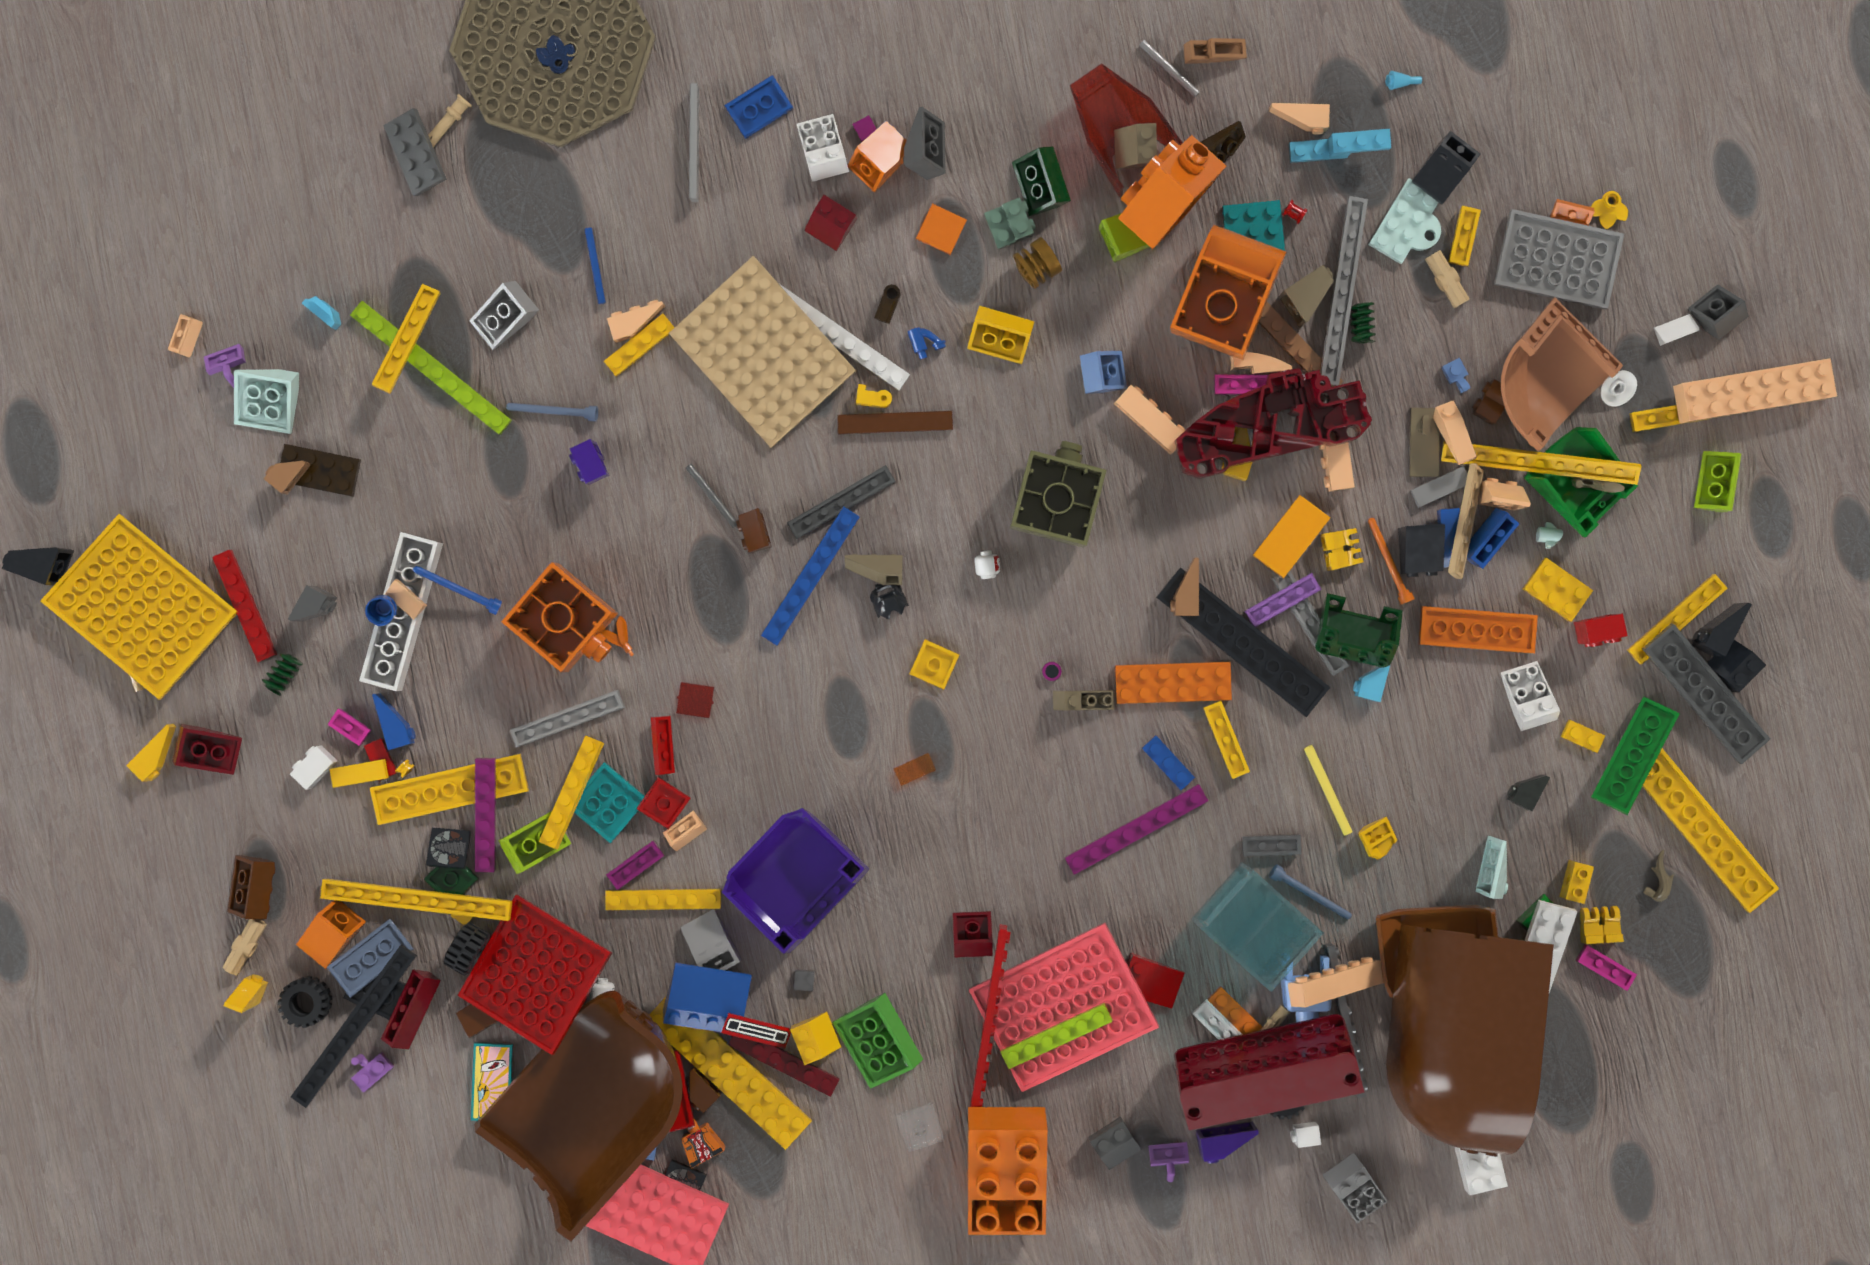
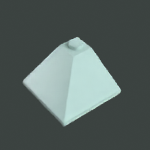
M281 369L235 370L234 424L291 434L299 392V373Z
M1488 836L1475 892L1492 899H1503V895L1508 890V884L1506 883L1507 841Z

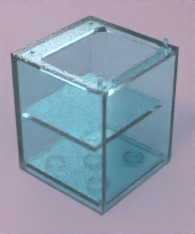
M1243 862L1240 863L1191 918L1204 933L1270 992L1275 989L1324 934L1259 874Z

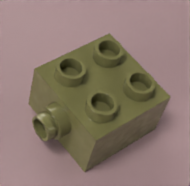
M1062 441L1060 449L1056 450L1055 456L1031 450L1010 529L1082 548L1086 547L1107 470L1082 464L1083 455L1080 454L1082 446L1076 443Z

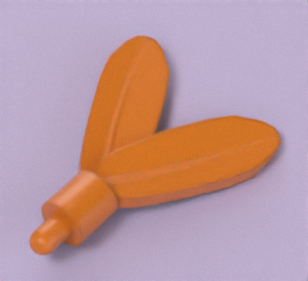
M619 616L616 622L618 635L609 630H604L601 634L607 638L608 642L622 647L626 654L629 653L630 656H633V649L628 643L627 623L622 616Z

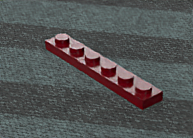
M732 1036L728 1044L830 1097L840 1078L811 1063L804 1065L801 1058L776 1046Z

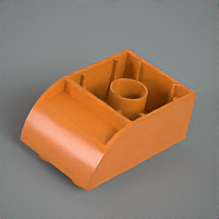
M1213 225L1200 251L1170 326L1171 333L1244 360L1287 252Z
M968 1107V1235H1046L1048 1130L1045 1107Z

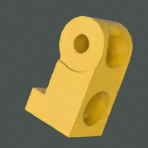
M858 384L856 405L887 408L890 406L892 395L889 391L866 390V385Z

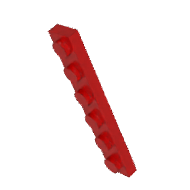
M229 549L213 556V561L232 605L238 611L236 614L257 662H262L276 656V650L233 551Z

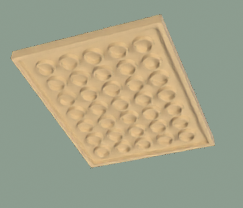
M752 256L669 333L770 448L776 445L856 372L853 366L755 256Z

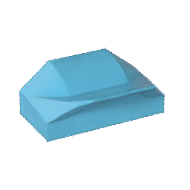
M314 296L302 302L305 307L331 328L337 330L341 326L339 312L324 300Z

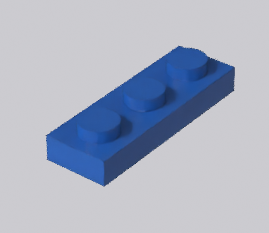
M1156 735L1142 747L1146 754L1180 790L1185 788L1195 778Z

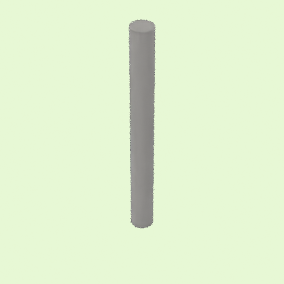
M1145 40L1140 43L1139 46L1194 98L1200 93Z

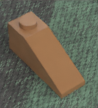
M1199 558L1192 559L1174 595V600L1170 601V612H1174V616H1199Z

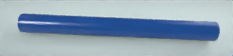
M589 227L585 228V235L598 304H605L593 230Z

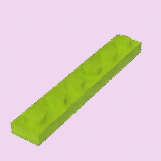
M1102 1003L1004 1048L1000 1053L1008 1068L1011 1069L1107 1025L1113 1019L1105 1003Z

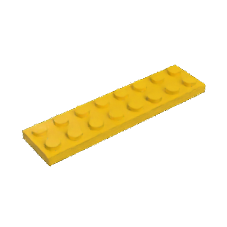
M521 754L496 759V798L529 791ZM475 764L371 787L370 793L377 824H386L474 804Z

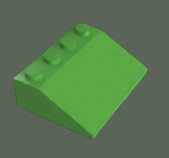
M886 993L867 1001L832 1022L870 1089L914 1069L923 1060Z

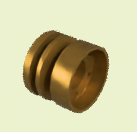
M1042 237L1030 243L1031 254L1023 248L1021 249L1023 257L1018 252L1013 255L1019 273L1034 289L1039 287L1037 279L1042 284L1045 283L1044 272L1050 278L1062 272V267L1056 255Z

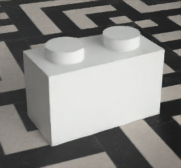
M322 745L312 746L305 753L307 756L303 761H297L292 767L294 770L290 775L305 790L312 789L329 769L338 762Z

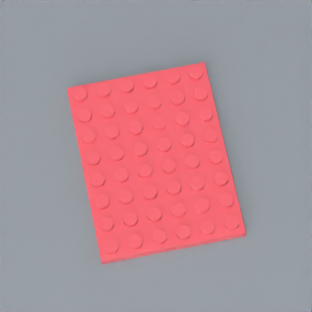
M1106 923L1004 971L1003 981L999 980L998 985L1001 988L1000 999H996L995 1006H998L997 1018H993L992 1022L995 1025L993 1038L1001 1051L1102 1003H1105L1113 1019L1107 1025L1011 1068L1010 1071L1021 1092L1159 1028L1158 1022ZM991 978L969 988V992L983 1019L985 1017Z

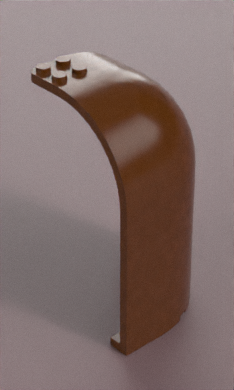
M1408 925L1400 926L1386 1070L1389 1088L1398 1108L1418 1130L1438 1141L1460 1148V1150L1471 1154L1481 1152L1494 1157H1498V1154L1511 1155L1523 1145L1533 1122L1539 1095L1553 944L1480 935V939H1477L1475 934Z
M607 991L596 996L581 1007L554 1055L549 1054L543 1049L539 1051L474 1124L475 1132L510 1157L523 1170L528 1168L535 1175L532 1179L541 1190H547L549 1193L547 1199L552 1207L556 1232L571 1242L669 1133L678 1116L682 1100V1079L679 1066L668 1038L659 1025L652 1020L651 1016L640 1010L631 1000L626 999L619 992Z

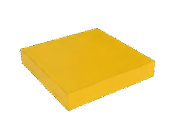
M925 639L909 674L941 689H945L959 654Z

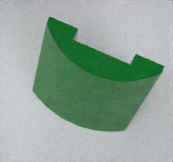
M1576 427L1558 439L1544 452L1620 461L1597 428ZM1527 472L1524 477L1585 538L1599 525L1597 521L1621 498L1626 499L1638 487L1636 484L1616 482L1623 485L1625 489L1621 492L1611 493L1592 488H1575L1571 483L1572 477Z

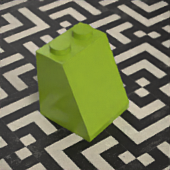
M1122 213L1101 220L1099 226L1100 233L1114 263L1150 247L1118 219Z

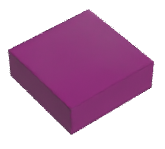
M869 115L852 124L861 142L876 130Z

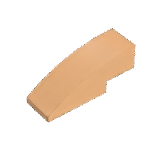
M1246 352L1244 360L1230 356L1231 370L1251 369V375H1269L1292 369L1291 365L1282 360L1259 353Z

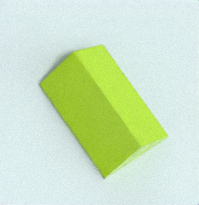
M1703 451L1694 508L1722 513L1732 511L1741 453Z

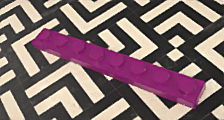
M1197 784L1064 858L1075 875L1208 802V799L1201 786Z

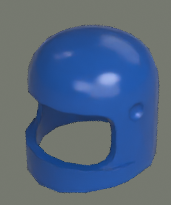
M388 595L374 597L365 608L366 617L377 626H385L390 623L397 612L396 602Z

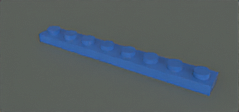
M846 507L842 508L761 636L778 646L860 516Z

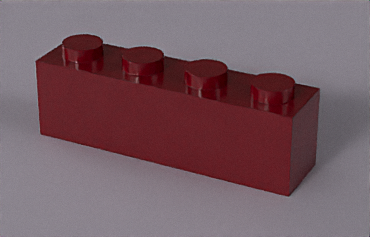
M412 970L381 1037L382 1041L392 1048L409 1050L441 980L429 971Z

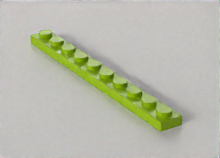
M361 300L350 314V316L386 345L391 346L399 329L368 304ZM415 344L407 361L496 433L501 435L512 420L418 344Z

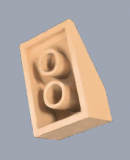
M1487 478V481H1482L1477 505L1513 511L1530 507L1531 503L1524 487L1517 486V482L1506 481L1505 484L1498 483L1499 479Z

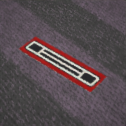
M728 1013L721 1032L784 1049L791 1035L790 1028Z

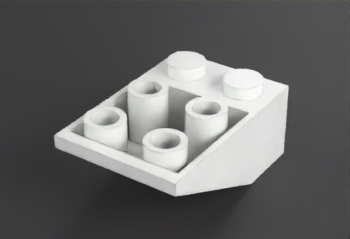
M833 114L797 124L812 182L849 172Z
M1538 661L1501 672L1513 715L1521 731L1558 720L1560 709Z

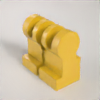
M1357 528L1320 535L1323 552L1331 551V553L1324 554L1327 571L1364 562L1363 557L1353 558V554L1361 552V548H1349V551H1344L1343 549L1345 545L1350 547L1355 543H1359V539H1349V535L1357 533Z
M1606 906L1601 907L1600 914L1597 907H1592L1591 917L1588 908H1581V943L1624 942L1623 934H1621V916L1618 906L1610 907V916Z

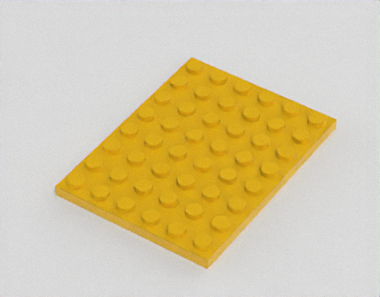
M118 514L41 599L45 606L159 700L168 693L238 612L121 514Z

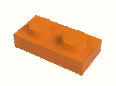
M1556 199L1550 217L1589 226L1595 210L1592 207Z

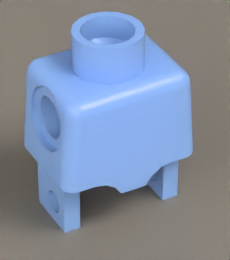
M1320 955V973H1322L1323 969L1329 968V957L1326 955ZM1284 956V976H1281L1282 1000L1284 1007L1288 1011L1296 1012V1022L1319 1018V1012L1330 1011L1332 999L1309 1007H1291L1288 983L1295 981L1296 977H1309V974L1293 975V958Z

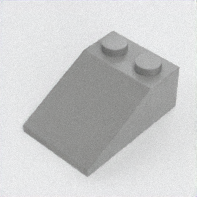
M516 281L505 282L500 285L469 321L492 350H494L527 324L539 309Z

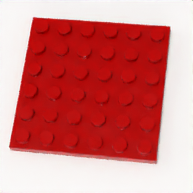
M515 895L512 900L511 919L499 922L457 996L549 1054L554 1055L612 952L523 897Z

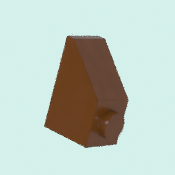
M694 1066L690 1071L691 1105L697 1111L701 1110L704 1113L720 1097L721 1092Z

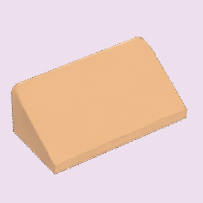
M180 314L168 350L191 357L203 322Z
M398 579L392 582L385 595L393 598L396 604L413 620L427 606Z
M693 810L671 826L669 830L664 831L663 835L669 845L675 851H678L706 831L707 828Z

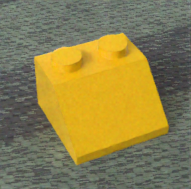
M827 1011L794 1024L790 1028L804 1065L822 1059L841 1048Z

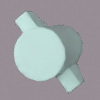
M1546 522L1545 527H1538L1536 541L1544 542L1545 548H1551L1560 541L1563 531L1557 529L1552 523Z

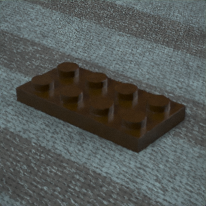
M284 444L280 463L305 461L311 464L296 483L297 486L354 497L361 459Z

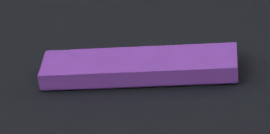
M1310 573L1245 610V613L1252 625L1257 627L1322 589L1314 575Z

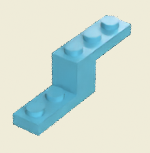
M1390 129L1332 133L1328 139L1290 142V163L1343 159L1356 152L1390 150Z

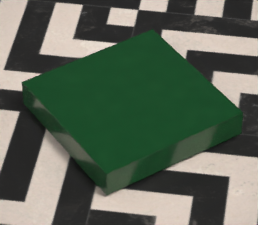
M467 866L466 869L435 867L424 878L436 892L463 895L479 879Z

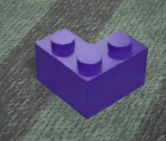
M589 439L569 448L571 451L569 457L573 465L576 464L579 468L577 474L581 482L590 485L610 476L603 462L604 458L597 442Z

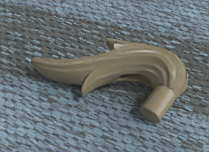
M1577 477L1571 478L1572 486L1575 488H1592L1611 493L1621 492L1625 489L1623 485L1616 482Z
M1664 849L1657 857L1656 866L1651 868L1658 877L1659 887L1657 891L1646 887L1643 892L1656 902H1662L1668 898L1674 874L1669 876L1665 871L1663 864Z

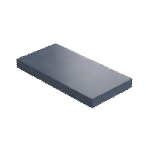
M389 919L327 966V968L351 998L378 977L401 944L410 951L414 950V948L395 923Z

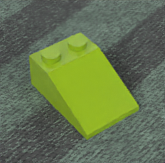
M552 811L498 840L516 874L529 869L571 844L566 833L558 850L539 842Z

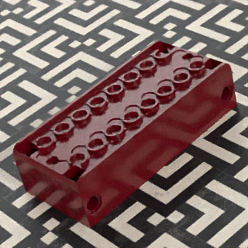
M1338 1014L1178 1049L1174 1054L1180 1100L1189 1131L1365 1093L1346 1022Z

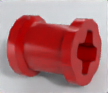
M1291 200L1282 215L1291 217L1299 224L1308 209H1302Z

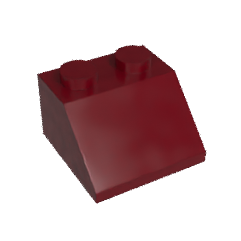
M823 195L813 210L804 231L837 251L857 221V216L826 195Z
M991 911L953 913L954 958L993 956Z

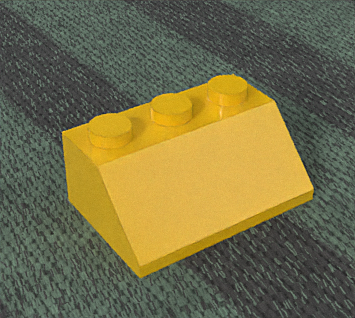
M979 305L967 349L1022 364L1035 321Z

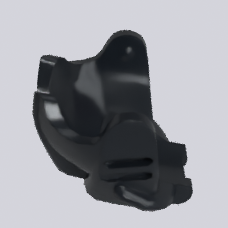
M875 584L876 588L870 594V600L873 603L878 618L882 616L890 619V614L893 610L902 615L905 605L909 606L902 592L901 585ZM892 587L894 589L890 592L878 596V592L886 588Z

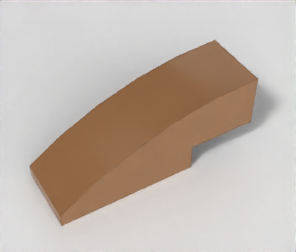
M1210 38L1209 40H1190L1183 45L1185 64L1215 63L1247 58L1245 39Z

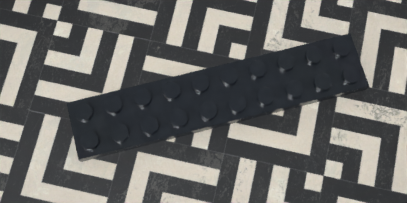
M1181 567L1156 597L1168 608H1170V601L1174 600V595L1186 573ZM1199 583V616L1179 617L1304 717H1307L1331 687Z

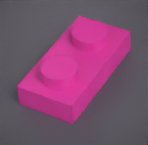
M340 708L337 709L327 724L358 746L362 745L371 732L370 728Z

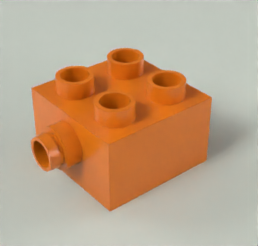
M1193 135L1181 145L1171 140L1158 156L1155 155L1141 172L1143 176L1138 182L1135 181L1121 197V200L1127 207L1118 219L1148 246L1154 249L1185 218L1226 168V165Z
M551 562L501 622L560 672H569L583 655L588 659L593 657V660L598 663L607 656L612 646L608 642L606 643L607 638L601 633L617 616L618 612L561 564Z

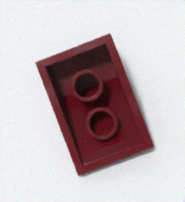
M181 724L172 761L175 766L234 775L242 737Z

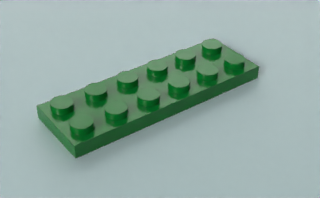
M1643 696L1591 798L1628 815L1680 713Z

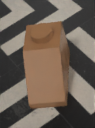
M295 461L272 465L267 469L264 480L280 493L288 495L311 464L305 461Z

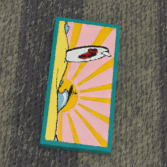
M474 1043L471 1121H477L512 1083L513 1044Z

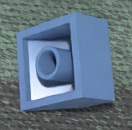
M1096 351L1080 356L1085 394L1127 389L1122 351Z

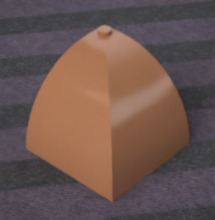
M1554 298L1527 329L1506 358L1501 375V393L1505 409L1512 423L1528 441L1529 445L1540 451L1565 419L1602 385L1607 377L1613 378L1623 365Z

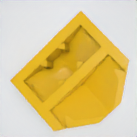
M1387 817L1365 825L1358 833L1368 856L1377 860L1387 855L1393 844L1397 842Z

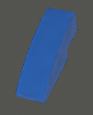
M1460 508L1437 510L1438 524H1445L1444 568L1449 567Z

